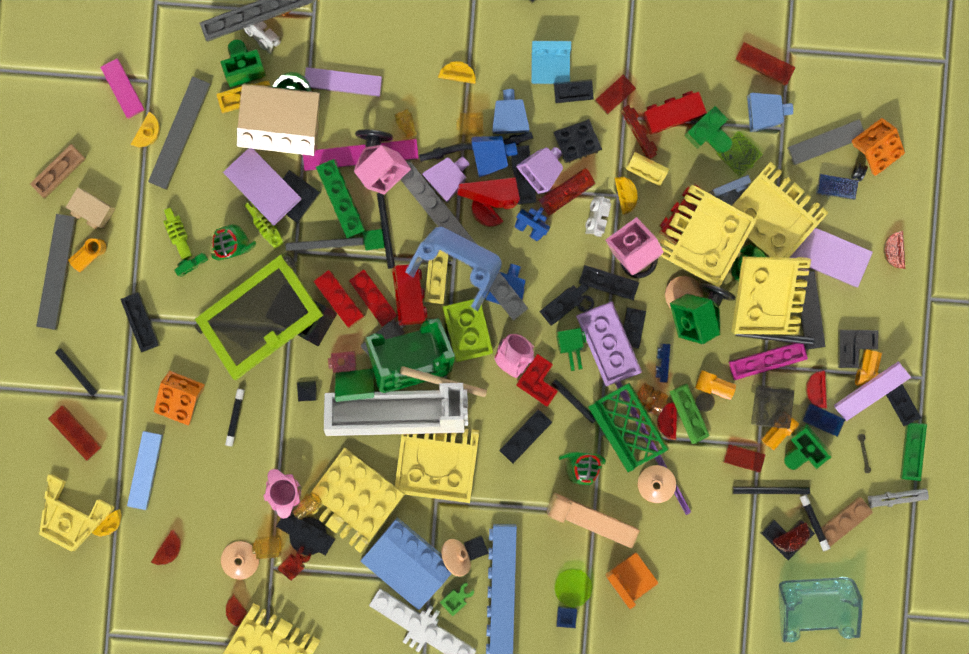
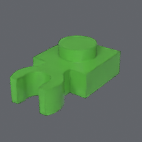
M467 582L461 585L459 592L454 588L440 600V603L452 617L467 604L464 598L473 596L475 592L474 590H471L469 593L464 591V588L468 585Z

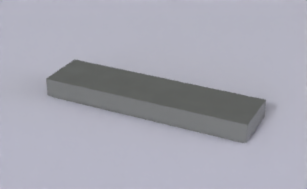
M859 119L788 147L793 165L851 144L852 140L860 135L864 129Z
M362 237L287 243L286 251L365 245Z

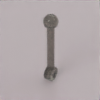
M859 434L857 439L861 443L865 464L864 472L869 474L871 467H869L864 441L866 437L864 434Z

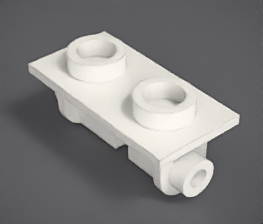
M263 21L244 28L245 32L253 37L259 46L269 54L272 53L273 46L277 47L281 43L279 37L271 29H268L266 32L263 31L267 27Z
M594 196L590 204L591 211L586 221L585 234H594L595 236L602 237L607 220H603L601 217H608L611 207L610 199Z

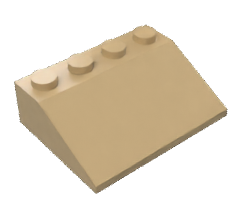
M242 84L237 127V147L314 156L318 146L320 93Z

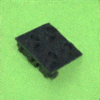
M589 119L553 132L562 152L564 163H571V161L577 159L581 160L582 157L586 158L587 155L597 154L598 151L602 150Z

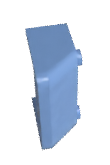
M444 227L435 228L419 245L406 273L414 277L422 260H433L440 250L474 267L470 275V281L480 291L471 307L478 311L501 269V259L498 255Z

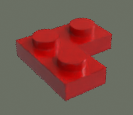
M537 354L516 386L548 407L558 392L543 381L553 364Z

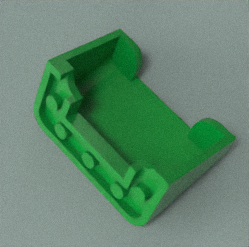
M440 318L425 320L419 331L386 340L382 334L378 333L366 337L368 353L381 393H388L427 382L400 374L402 366L439 377L447 376L452 372L455 355Z

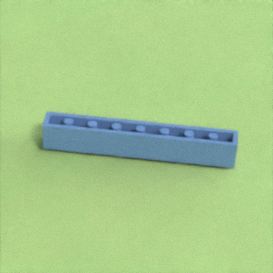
M493 524V529H489V540H493V548H489V560H492V567H488V579H492V586H488V598H491V606L487 605V617H491V625H487L486 636H490V644H486V654H513L516 524Z

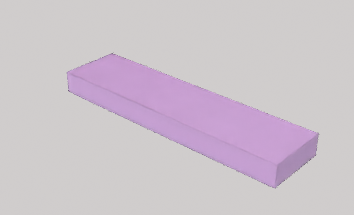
M306 67L305 78L313 89L380 97L381 76Z
M898 361L837 402L834 406L847 421L910 379L911 376Z

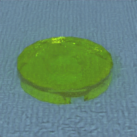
M576 568L566 569L561 572L556 578L554 585L558 600L569 607L582 606L591 597L593 589L589 576L584 571Z

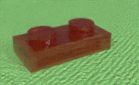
M623 74L595 102L608 115L634 92L636 87Z

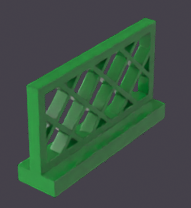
M630 383L594 401L588 406L628 473L669 450V447ZM628 390L631 395L630 402L620 399L622 391ZM606 400L615 401L614 411L607 409L603 402ZM618 403L629 405L627 415L617 412ZM631 407L639 408L641 412L640 418L630 416ZM616 415L626 418L624 427L616 425L614 421ZM629 419L639 422L637 431L627 428ZM642 423L649 425L651 428L650 435L640 432ZM625 432L636 435L634 444L626 441L624 438ZM638 436L649 439L647 448L637 445ZM651 440L658 441L662 449L658 451L650 449ZM635 449L646 451L643 459L638 461L634 454Z

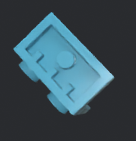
M532 41V84H553L570 81L571 41Z

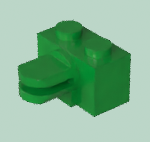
M238 39L228 44L230 58L222 60L220 63L230 88L267 76L257 49L248 52L245 43Z
M716 106L684 135L697 149L707 142L718 153H725L732 146V139L720 128L728 118Z
M581 328L556 332L560 354L568 353L570 370L575 371L572 352H575L578 370H582L580 350H583V343H586L585 331H581Z
M806 423L791 435V441L796 446L785 454L784 463L789 469L796 470L809 460L817 469L832 458V452Z

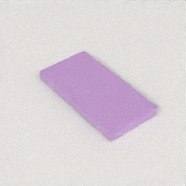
M248 148L223 172L273 225L279 222L302 200L253 148Z
M815 228L789 258H810L811 269L851 286L858 287L873 252Z
M612 301L576 316L582 331H585L587 343L606 386L642 373Z

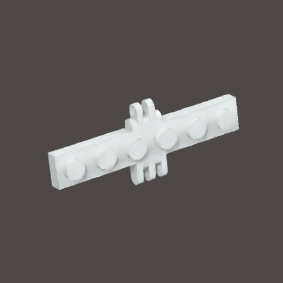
M381 588L369 605L408 630L409 632L404 638L403 643L406 644L409 638L413 639L409 647L413 648L416 642L419 643L416 647L417 652L427 642L444 654L476 653L475 648L437 625L439 619L436 617L440 611L436 609L432 616L430 614L433 609L431 605L427 611L422 610L421 613H418Z

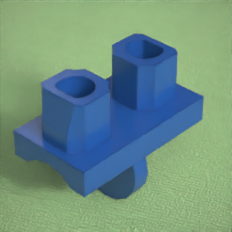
M542 207L538 211L531 208L529 213L521 209L516 216L518 219L514 226L522 232L527 225L534 228L530 237L535 241H539L551 228L545 223L547 217L541 214L544 210Z

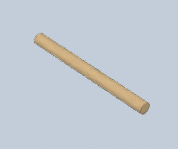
M403 366L400 370V374L435 384L460 383ZM463 383V390L467 389V393L482 397L486 396L487 390Z

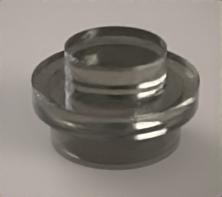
M701 393L697 396L695 403L700 411L708 412L713 409L715 400L711 394Z

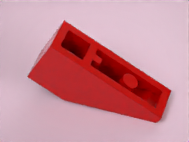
M515 177L459 184L457 188V195L496 208L512 209L517 206L520 199Z

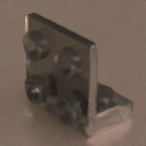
M752 384L751 392L755 395L751 424L789 429L795 391L790 388Z

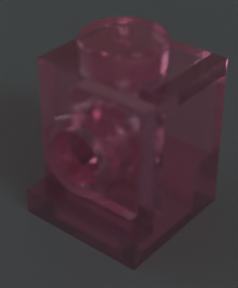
M355 351L331 353V357L328 358L329 369H333V373L357 370ZM340 358L345 360V364L343 366H340L338 364V360Z

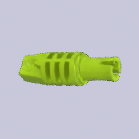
M246 203L245 208L253 217V224L262 237L274 249L282 245L284 241L277 226L273 225L254 205L251 207L249 203Z
M171 207L165 209L164 213L167 220L163 221L171 243L176 245L182 260L191 258L192 254L187 243L188 236L180 216H174Z

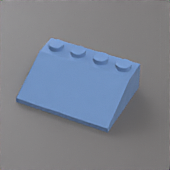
M398 517L360 561L418 610L452 574L446 568L442 554Z

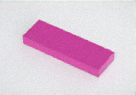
M115 59L100 67L128 119L145 110L119 59Z

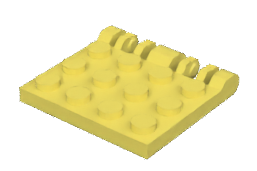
M770 161L732 206L757 220L747 237L749 241L769 258H789L824 219L828 211L822 207L812 217L811 215L820 206L816 202L806 212L802 207L809 202L811 196L807 194L797 204L796 201L805 191L795 182L784 193L782 190L791 179L787 177L781 182L779 187L776 186L773 182L781 175L782 171L778 169L768 179L767 177L776 168Z
M691 185L688 193L701 200L699 201L689 195H685L684 199L697 207L693 212L685 206H679L678 209L691 216V218L688 219L679 213H675L669 225L683 233L680 235L670 229L666 230L665 233L677 239L678 242L674 246L667 240L661 239L659 243L673 251L669 252L662 248L664 253L660 257L709 284L720 287L757 220L704 190Z
M743 257L731 332L734 334H799L800 325L797 324L801 323V318L792 317L790 314L791 312L799 313L803 311L802 306L792 304H804L806 290L795 287H807V281L796 280L797 275H809V270L804 268H810L811 259L805 257Z
M465 428L462 435V443L455 442L457 433L451 434L450 442L446 441L447 433H434L433 439H429L430 433H425L424 438H418L417 434H413L412 437H410V434H402L395 486L405 495L470 503L480 430L472 429L470 444H467L469 429Z
M344 448L301 506L307 511L313 506L310 513L314 515L324 504L327 509L322 513L319 520L323 523L331 512H334L326 526L333 532L338 533L343 525L348 523L341 532L340 537L342 539L345 538L350 530L354 528L358 532L350 539L349 544L353 546L363 535L355 546V549L362 553L400 503L405 493L350 450Z
M253 603L222 654H313L320 640L313 636L305 648L310 638V634L306 633L300 644L294 642L300 633V629L296 627L291 636L287 638L293 625L282 618L274 630L271 629L277 619V616L274 614L265 626L260 622L265 617L267 610L262 609L255 620L254 618L260 606Z

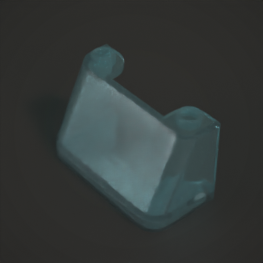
M839 577L782 581L779 584L780 627L783 642L799 640L800 631L837 629L838 633L846 639L860 638L863 599L853 579Z

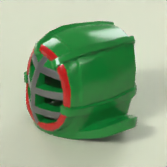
M234 224L223 226L214 231L212 242L214 253H211L214 260H225L250 252L257 243L253 241L249 244V238H247L241 226Z
M566 452L559 456V460L566 458L565 465L568 480L579 485L593 484L600 469H602L600 463L606 464V459L599 454Z

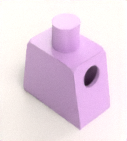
M546 147L536 151L516 167L538 194L544 193L551 189L563 170V166L558 161L562 156V152L556 147L551 151Z
M463 156L455 163L448 157L425 171L422 175L448 203L457 192L458 185L463 184L467 179L462 171L470 164Z

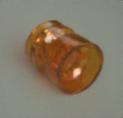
M645 382L637 393L644 408H647V412L657 417L663 410L669 396L660 390L654 391V387Z

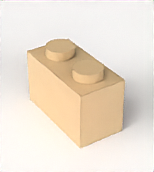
M80 188L76 189L66 208L71 210L69 214L78 219L83 217L88 220L86 224L94 229H97V227L104 228L115 211V208Z

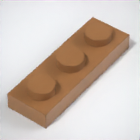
M70 144L30 185L43 198H46L86 158L74 145Z
M858 497L821 527L830 547L873 513L861 497Z

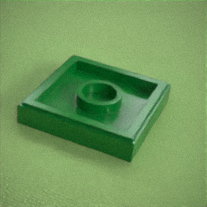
M373 368L336 372V402L375 398V375Z

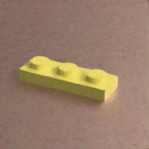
M441 250L433 260L428 261L424 302L444 304L449 254Z

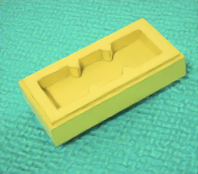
M636 152L626 170L658 186H661L669 171L668 168Z

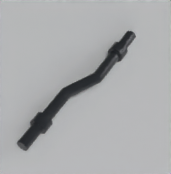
M531 131L521 135H510L509 138L503 139L504 145L516 143L517 146L521 142L534 138ZM461 142L444 148L437 147L433 151L420 154L419 158L421 162L434 158L437 160L444 158V155L461 150H473L471 142Z

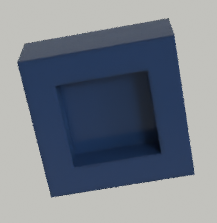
M558 606L556 627L576 628L577 608Z

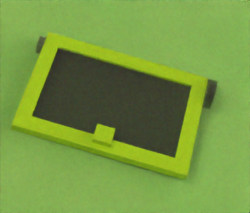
M287 251L195 318L197 322L194 325L195 329L200 334L204 333L235 381L323 316L293 271L298 265Z

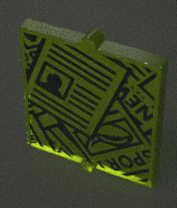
M738 131L731 138V148L725 153L717 152L716 154L741 177L749 168L754 166L753 164L763 154Z

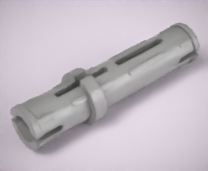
M926 488L896 493L885 492L882 495L868 496V504L870 508L880 506L892 507L894 504L928 500L929 495ZM915 495L914 497L901 498V497H904V496ZM895 498L894 500L882 501V499Z

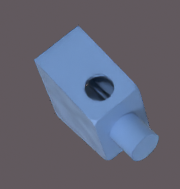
M514 89L503 90V100L496 101L493 135L528 133L529 124L523 100H515Z
M750 93L747 96L750 132L778 126L784 122L783 116L793 115V104H782L781 95Z

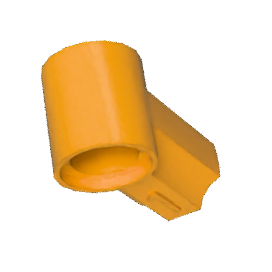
M99 238L88 239L84 246L68 261L74 269L82 272L99 255L105 253L107 245L104 240ZM94 242L99 246L96 252L92 249Z
M864 349L861 367L858 369L855 377L856 386L861 387L879 375L878 370L882 353Z
M701 370L695 388L731 400L735 393L736 385Z
M782 411L773 421L772 427L760 440L774 451L786 436L791 435L797 429L799 423L787 412Z

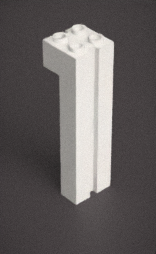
M439 383L440 390L375 392V398L336 402L335 393H325L324 432L326 436L464 433V426H468L467 389L463 390V383Z

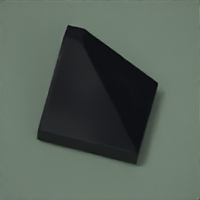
M316 381L297 382L298 402L318 400Z

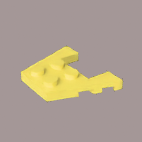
M48 474V487L44 496L46 499L45 509L42 510L39 535L72 552L113 511L114 506L100 499L96 500L88 516L58 500L66 481Z

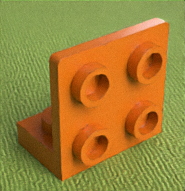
M883 118L852 140L853 146L865 154L874 176L905 154L897 128Z
M169 371L160 383L154 412L189 425L196 401L203 392L205 384Z
M636 552L605 574L629 609L636 606L635 600L658 584L656 578Z

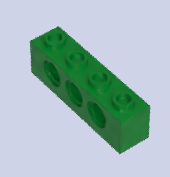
M336 159L316 166L346 238L365 231L366 228Z

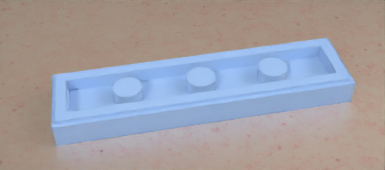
M147 431L142 433L127 504L128 507L142 510L148 509L163 437L162 434Z

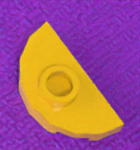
M452 61L445 65L438 75V78L476 84V76L473 69L461 61Z
M148 112L130 145L142 148L152 145L158 139L160 133L157 117L151 112Z
M615 177L622 214L625 215L632 212L638 200L637 190L630 179Z
M120 509L111 512L92 533L102 537L115 532L121 523Z

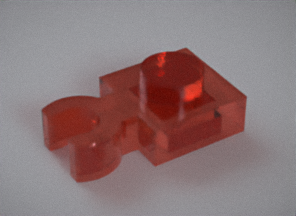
M304 547L298 549L296 556L291 553L278 565L277 569L290 581L304 569L305 565L303 563L308 562L311 558V553L305 557L301 555Z

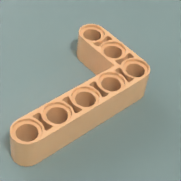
M557 493L553 494L546 510L548 516L564 523L567 520L630 548H633L640 532L639 529Z

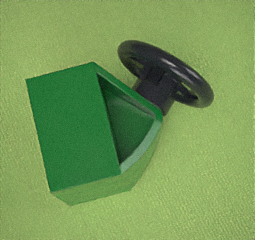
M708 283L699 284L701 290L709 293L707 298L686 294L670 302L678 338L703 345L720 335L721 320L719 306L723 299L734 301L736 296L727 290Z

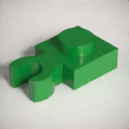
M201 253L192 260L188 261L185 259L177 264L178 267L174 271L177 276L183 277L209 259L205 253Z

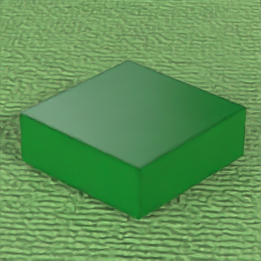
M382 229L363 232L365 251L385 248Z

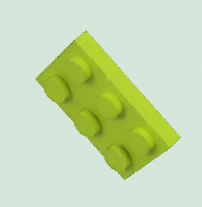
M475 299L443 306L456 362L493 354L482 305L478 311L471 307Z

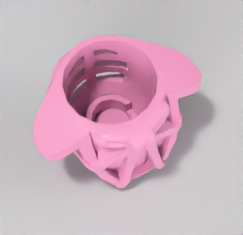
M510 334L499 343L494 359L503 371L517 378L520 373L524 372L527 365L534 360L533 349L535 346L521 335Z
M272 469L268 472L266 492L263 497L265 501H268L273 510L277 511L278 516L284 519L291 514L293 507L300 503L302 487L294 479L293 475H284L279 470Z

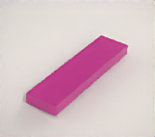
M792 343L729 361L728 364L733 380H738L804 361L808 357L804 344Z

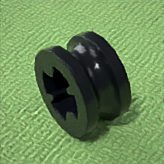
M858 162L851 178H857L861 182L866 175L868 166H861V163Z
M583 295L587 301L591 302V305H588V309L580 306V304L577 307L580 311L586 312L593 309L594 300L591 296Z

